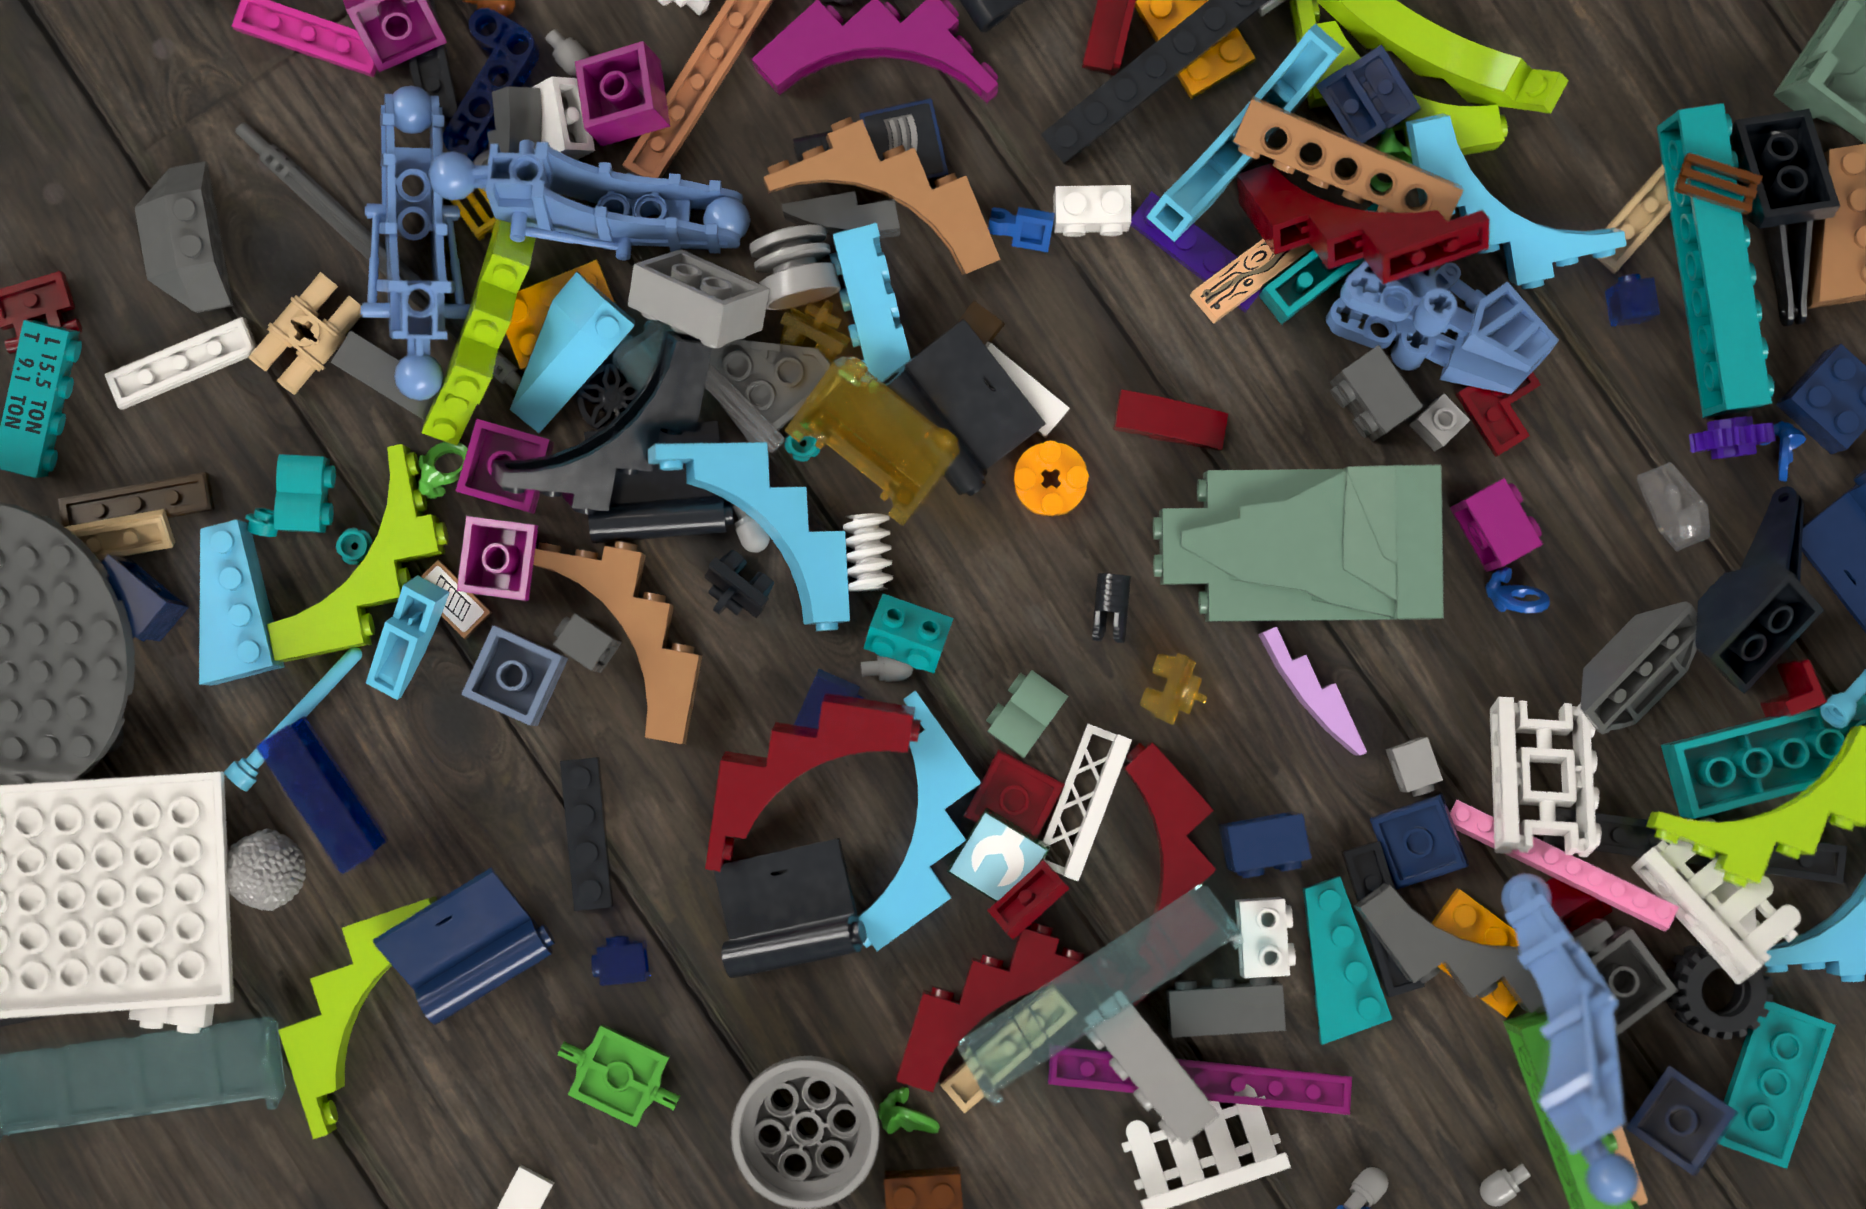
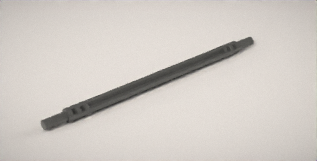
M246 122L241 123L236 128L235 133L260 155L259 160L369 261L371 257L372 233L277 145H270ZM379 241V271L387 277L386 246ZM398 258L400 280L423 281ZM415 289L408 296L421 310L427 307L429 298L424 290ZM445 319V331L457 342L465 319ZM498 351L493 376L501 384L507 383L517 392L522 377L516 372L517 367Z

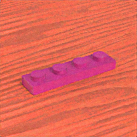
M270 0L240 1L232 23V27L236 31L371 77L375 76L377 68L357 30Z

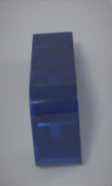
M490 8L476 10L470 17L469 29L478 45L491 53L443 133V143L449 152L463 153L472 161L483 152L488 144V132L496 130L492 92L505 87H522L540 56L538 45L526 28ZM488 23L497 24L496 31L492 35H480L484 25ZM516 43H529L525 53L521 55L512 54L513 46ZM500 73H508L510 75L505 85H493L496 75ZM479 105H490V111L485 117H474V111ZM468 122H470L471 125H472L475 129H477V131H475L472 127L468 128V126H467L466 124H467ZM459 139L464 141L468 139L470 141L467 146L463 144L458 146L456 144Z

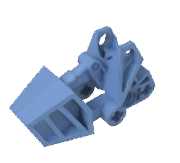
M1365 261L1348 276L1341 289V297L1333 303L1326 316V323L1332 333L1370 348H1375L1379 345L1381 349H1385L1390 346L1392 341H1396L1391 349V358L1394 364L1402 370H1415L1426 358L1443 367L1439 380L1512 394L1544 361L1559 341L1508 282L1486 296L1478 289L1475 291L1459 279L1461 270L1454 263H1446L1436 272L1433 267L1382 284ZM1451 292L1466 302L1465 306L1472 313L1457 307L1456 299ZM1342 312L1348 314L1347 318L1349 321L1347 323L1341 321L1340 314ZM1361 318H1363L1366 320V322L1364 323L1362 329H1359L1358 326L1361 323L1360 320ZM1371 324H1383L1388 329L1389 336L1381 338L1374 335L1370 328ZM1449 328L1458 334L1452 339L1441 333H1446Z

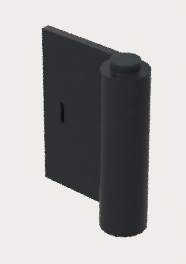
M964 318L888 376L875 390L958 495L967 493L968 496H972L986 484L984 478L989 467L1046 425V422Z
M718 420L698 422L696 432L683 431L682 435H670L660 431L658 444L720 443ZM599 431L584 432V439L587 440ZM654 464L652 471L639 470L637 475L624 474L616 470L609 510H595L594 514H588L589 531L593 544L726 533L728 525L734 524L733 504L726 502V499L710 491L687 484L686 464H683V469L660 470V464Z
M840 838L724 863L720 872L714 871L729 940L725 941L722 946V961L724 969L730 978H738L858 953L862 949V944L866 943V929L863 922L858 920Z

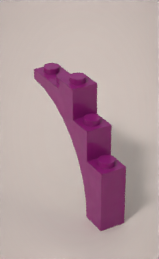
M816 0L752 58L754 69L778 95H781L802 78L827 66L854 59L880 57L914 61L941 70L965 84L986 103L998 94V83L996 82L998 76L987 63L983 62L980 65L971 55L973 53L971 46L963 37L958 35L955 38L953 36L958 32L959 20L957 17L959 14L948 0H925L901 23L899 22L901 19L900 14L889 2L882 4L880 0H871L843 26L841 25L844 22L843 18L831 5L825 8L819 0Z

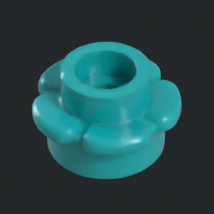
M795 426L789 431V437L785 439L786 451L792 454L795 460L806 462L810 457H816L822 447L819 442L820 434L811 426ZM801 440L807 441V445L805 447H802L800 445Z
M255 508L254 514L246 515L245 519L249 520L248 532L265 537L277 536L278 530L274 529V510Z
M349 528L337 540L336 550L342 556L344 562L356 565L359 561L364 560L373 541L370 534L366 531ZM353 543L358 544V548L356 550L352 549Z

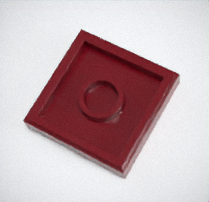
M998 749L964 816L979 824L986 813L1035 843L1065 784Z

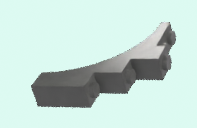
M1382 884L1354 905L1407 980L1413 983L1420 980L1421 983H1425L1440 972L1438 966L1443 964L1463 993L1471 998L1487 996L1498 987L1496 981L1501 979L1523 1010L1529 1013L1534 1011L1541 1013L1546 1010L1537 981L1530 969L1526 970L1517 957L1521 955L1519 946L1483 945L1457 938L1435 927L1411 909L1393 887L1387 884ZM1594 918L1569 933L1573 941L1577 940L1586 954L1588 953L1589 956H1592L1608 945L1606 939L1613 935L1614 931L1605 920Z

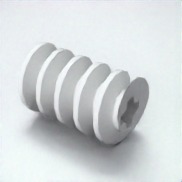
M876 513L845 516L853 519V521L844 524L843 531L854 534V536L846 539V546L855 549V551L846 554L848 562L856 564L847 569V575L857 579L848 584V591L859 592L888 589L883 587V584L893 580V575L882 572V569L892 565V560L882 558L881 554L891 550V545L881 543L880 539L890 535V531L880 528L879 524L889 520V516Z

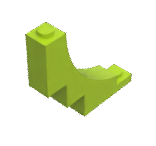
M1316 0L1289 1L1297 44L1307 31L1320 20L1319 5ZM1336 21L1317 24L1344 49L1307 96L1309 108L1328 105L1316 87L1318 83L1345 65H1351L1361 58L1347 41ZM1416 95L1414 97L1422 110L1392 128L1393 130L1403 129L1406 146L1410 149L1406 127L1407 121L1442 113L1450 115L1456 140L1463 155L1496 150L1505 141L1504 137H1507L1508 134L1507 121L1504 115H1500L1498 104L1456 106L1438 103Z
M1316 0L1365 48L1375 49L1382 44L1385 51H1392L1416 75L1443 78L1467 102L1485 105L1498 104L1500 107L1552 113L1569 81L1561 72L1532 69L1520 57L1502 53L1452 33L1420 16L1397 0Z
M436 896L342 927L353 964L311 978L310 981L321 1015L278 1030L313 1139L328 1135L337 1129L335 1122H338V1112L332 1100L328 1101L326 1094L335 1092L345 1086V1061L353 1025L370 991L382 975L392 966L373 944V939L437 901Z

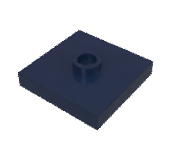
M1443 794L1370 818L1376 838L1380 841L1396 890L1469 866Z

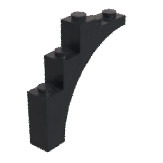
M665 331L658 358L644 386L629 406L607 427L584 442L553 455L528 460L494 461L492 477L503 490L510 493L521 494L525 492V489L539 490V493L551 497H560L562 495L573 510L578 513L594 514L595 510L608 511L616 470L629 475H637L639 470L652 471L654 464H648V449L658 444L660 431L670 435H682L683 431L696 432L712 347L703 345L700 339L689 334Z

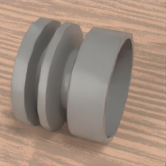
M810 224L786 227L760 237L750 244L751 256L760 258L754 262L755 271L773 273L759 282L760 285L769 288L766 309L783 310L808 305L828 298L840 291L841 287L835 264L816 262L830 254L831 251L829 244L821 243L827 237L824 226Z

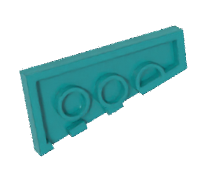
M1336 876L1303 888L1307 932L1311 950V969L1315 987V1007L1319 1024V1043L1323 1045L1392 1020L1341 877Z

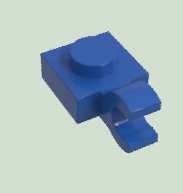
M995 207L991 211L988 230L992 235L1012 236V246L1048 252L1055 213L1018 207L1017 216H1014L1006 209Z

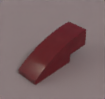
M1121 389L1113 430L1149 436L1150 439L1222 451L1228 413L1187 402Z

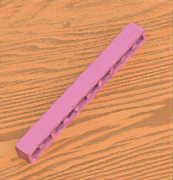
M1456 800L1450 812L1456 830L1495 849L1494 817ZM1533 837V847L1528 852H1519V850L1514 849L1510 854H1506L1664 932L1669 929L1679 908L1573 855H1565L1564 851Z

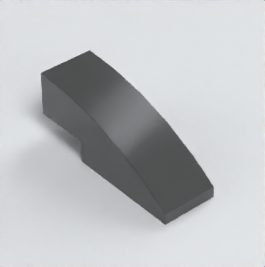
M505 87L493 91L492 98L496 130L488 132L489 152L490 144H498L501 153H519V144L522 140L534 142V149H536L537 142H541L542 112L540 88Z
M852 191L782 204L786 220L800 226L810 224L822 225L825 227L826 234L829 235L877 223L880 234L879 238L900 236L895 199L858 205L856 193Z
M350 331L331 363L421 419H426L436 395L421 401L409 399L403 395L397 388L394 378L396 366L400 361Z

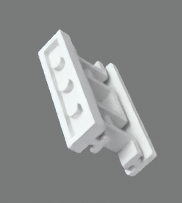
M1498 697L1490 708L1495 853L1510 854L1514 849L1519 850V852H1528L1533 847V835L1564 836L1565 855L1578 853L1579 857H1587L1596 849V846H1599L1601 827L1599 823H1595V810L1599 804V790L1597 787H1593V773H1595L1597 768V753L1591 749V738L1594 736L1595 727L1580 709L1581 703L1578 706L1564 703L1558 711L1559 721L1528 719L1527 701L1519 700L1518 703H1514V697ZM1572 731L1573 750L1552 749V735L1567 736ZM1515 733L1536 734L1537 748L1521 747L1516 753ZM1530 762L1561 764L1562 793L1531 791ZM1576 802L1577 823L1556 822L1555 807L1571 808ZM1518 805L1539 806L1540 821L1524 820L1519 825Z

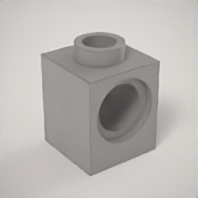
M1442 394L1419 414L1409 426L1436 451L1449 442L1470 419L1445 394Z
M1420 737L1385 749L1400 792L1411 791L1413 797L1434 791L1433 784L1443 780L1428 737Z

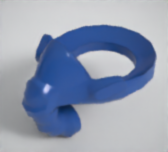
M1781 421L1773 426L1775 436L1780 437L1778 479L1785 482L1788 478L1789 463L1793 462L1794 459L1792 450L1802 445L1806 441V437L1802 431L1794 428L1793 424ZM1762 443L1759 445H1768L1770 443Z
M1509 567L1497 569L1496 572L1492 573V577L1485 586L1488 598L1492 600L1494 607L1499 612H1505L1507 609L1521 613H1537L1548 609L1550 605L1549 595L1540 589L1525 585L1502 586L1501 582L1508 583L1511 579L1512 569ZM1536 595L1540 599L1536 601H1521L1513 597Z

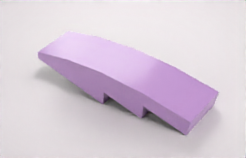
M1277 627L1258 634L1284 681L1298 701L1322 728L1353 755L1367 753L1336 683L1321 688L1307 655L1292 660Z

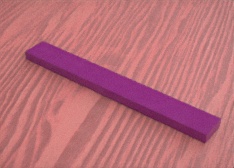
M1051 1046L1048 1085L1134 1093L1138 1089L1130 1077L1123 1081L1109 1064L1114 1058L1110 1052ZM1176 1059L1208 1101L1350 1115L1352 1077ZM1246 1085H1249L1255 1090L1258 1098L1235 1096L1234 1094L1235 1092L1243 1091Z

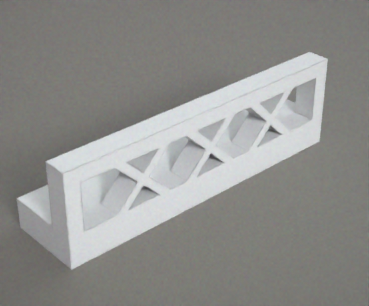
M1087 724L1041 847L1048 851L1051 844L1062 839L1066 841L1070 855L1065 867L1045 860L1047 851L1041 859L1054 872L1079 881L1132 739ZM1092 734L1113 741L1108 755L1095 762L1092 761L1087 750ZM1085 755L1088 765L1079 768ZM1104 763L1099 776L1095 766ZM1091 768L1097 781L1093 792L1079 797L1073 784L1076 775ZM1072 790L1075 800L1066 803ZM1091 797L1087 810H1085L1082 801ZM1078 804L1084 817L1081 826L1066 832L1060 819L1064 809ZM1058 825L1062 835L1053 838ZM1078 832L1072 846L1068 836Z

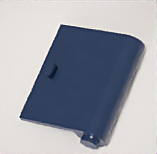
M1865 469L1854 477L1853 481L1856 485L1803 526L1802 552L1866 633Z
M491 867L373 939V944L415 991L418 1004L427 1019L433 1025H437L553 954L551 946L555 944V939L545 924L538 926Z

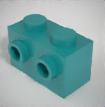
M882 594L863 649L874 652L881 657H888L903 662L913 668L935 673L954 618Z

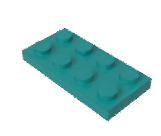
M1766 1001L1764 1008L1769 1010L1766 1018L1761 1016L1757 1018V1021L1761 1024L1755 1030L1748 1029V1035L1745 1037L1723 1101L1739 1112V1114L1718 1144L1787 1169L1836 1025L1780 1004Z

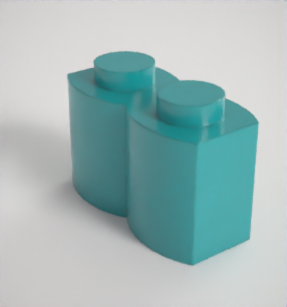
M279 454L276 471L277 492L274 506L275 530L326 533L327 525H332L334 516L333 504L328 503L329 488H334L336 481L335 466H330L329 458Z

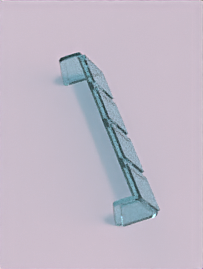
M1200 884L958 1041L960 1046L957 1048L985 1097L993 1105L999 1104L1004 1101L999 1092L1000 1089L1053 1057L1063 1048L1119 1014L1123 1009L1169 979L1182 973L1189 966L1229 941L1236 950L1244 943L1242 934L1207 885L1203 887Z
M262 1017L215 1024L211 1027L200 1028V1033H182L171 1030L142 1034L134 1038L121 1037L72 1044L57 1049L44 1048L0 1055V1141L3 1135L265 1098L268 1110L277 1109L285 1091L277 1021H274L271 1017Z

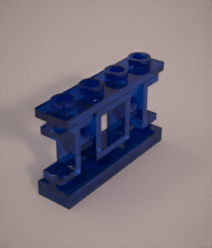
M305 716L257 744L258 752L341 874H345L370 858L374 851L389 841Z

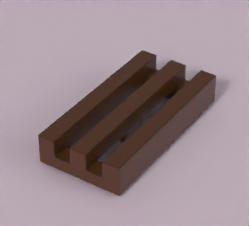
M1689 152L1685 155L1674 191L1747 215L1751 212L1753 206L1751 204L1756 197V189L1761 182L1762 176ZM1691 165L1747 183L1748 186L1745 187L1690 169ZM1689 178L1744 196L1743 201L1686 184V180Z

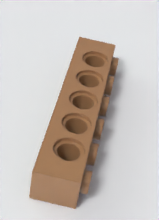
M1255 96L1252 97L1233 140L1234 143L1239 144L1238 151L1249 157L1258 159L1260 154L1274 159L1272 164L1274 167L1284 172L1293 174L1295 169L1308 174L1307 181L1314 185L1328 189L1329 185L1332 184L1343 189L1342 196L1351 201L1363 204L1366 199L1378 204V212L1410 213L1438 210L1448 222L1464 191L1463 187L1459 184ZM1274 127L1283 129L1287 134L1286 143L1280 147L1270 146L1265 139V134L1269 129ZM1313 142L1321 147L1323 153L1317 161L1307 162L1301 157L1300 149L1306 143ZM1351 158L1356 162L1357 170L1352 176L1342 177L1337 174L1335 165L1340 159ZM1386 173L1392 178V184L1388 190L1377 192L1371 188L1370 180L1375 174ZM1413 188L1423 189L1427 193L1425 203L1419 207H1411L1405 202L1407 192Z

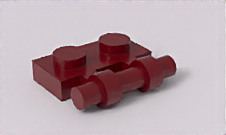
M58 271L0 289V329L15 328L17 337L5 340V347L9 354L17 352L23 320L37 321L47 318L48 324L79 331L80 333L83 332L78 319L67 322L63 321L61 313L75 309L65 273Z

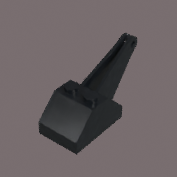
M1810 109L1735 120L1732 126V134L1730 136L1731 151H1735L1737 155L1738 168L1762 176L1761 182L1756 189V197L1751 204L1753 205L1751 212L1747 215L1742 214V217L1757 228H1763L1777 294L1781 324L1784 327L1791 326L1793 321L1797 325L1804 324L1807 318V290L1813 220L1833 218L1840 207ZM1736 180L1737 184L1745 187L1748 186L1747 183ZM1785 225L1788 227V246Z
M1789 486L1781 487L1773 493L1766 514L1740 570L1724 573L1698 600L1695 647L1730 684L1744 694L1824 611L1800 583L1804 501L1795 489Z

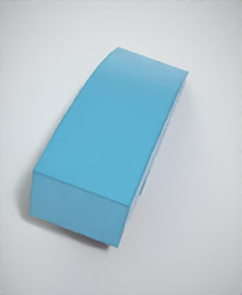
M418 575L402 586L393 617L384 624L366 684L396 700L402 697L430 643L450 592Z

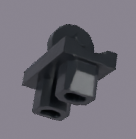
M731 550L720 560L715 557L708 565L709 569L704 576L705 579L713 584L708 593L718 601L713 611L720 615L728 608L735 615H738L744 608L757 618L765 608L774 581L764 573L758 572L748 583L739 575L747 562L735 550Z

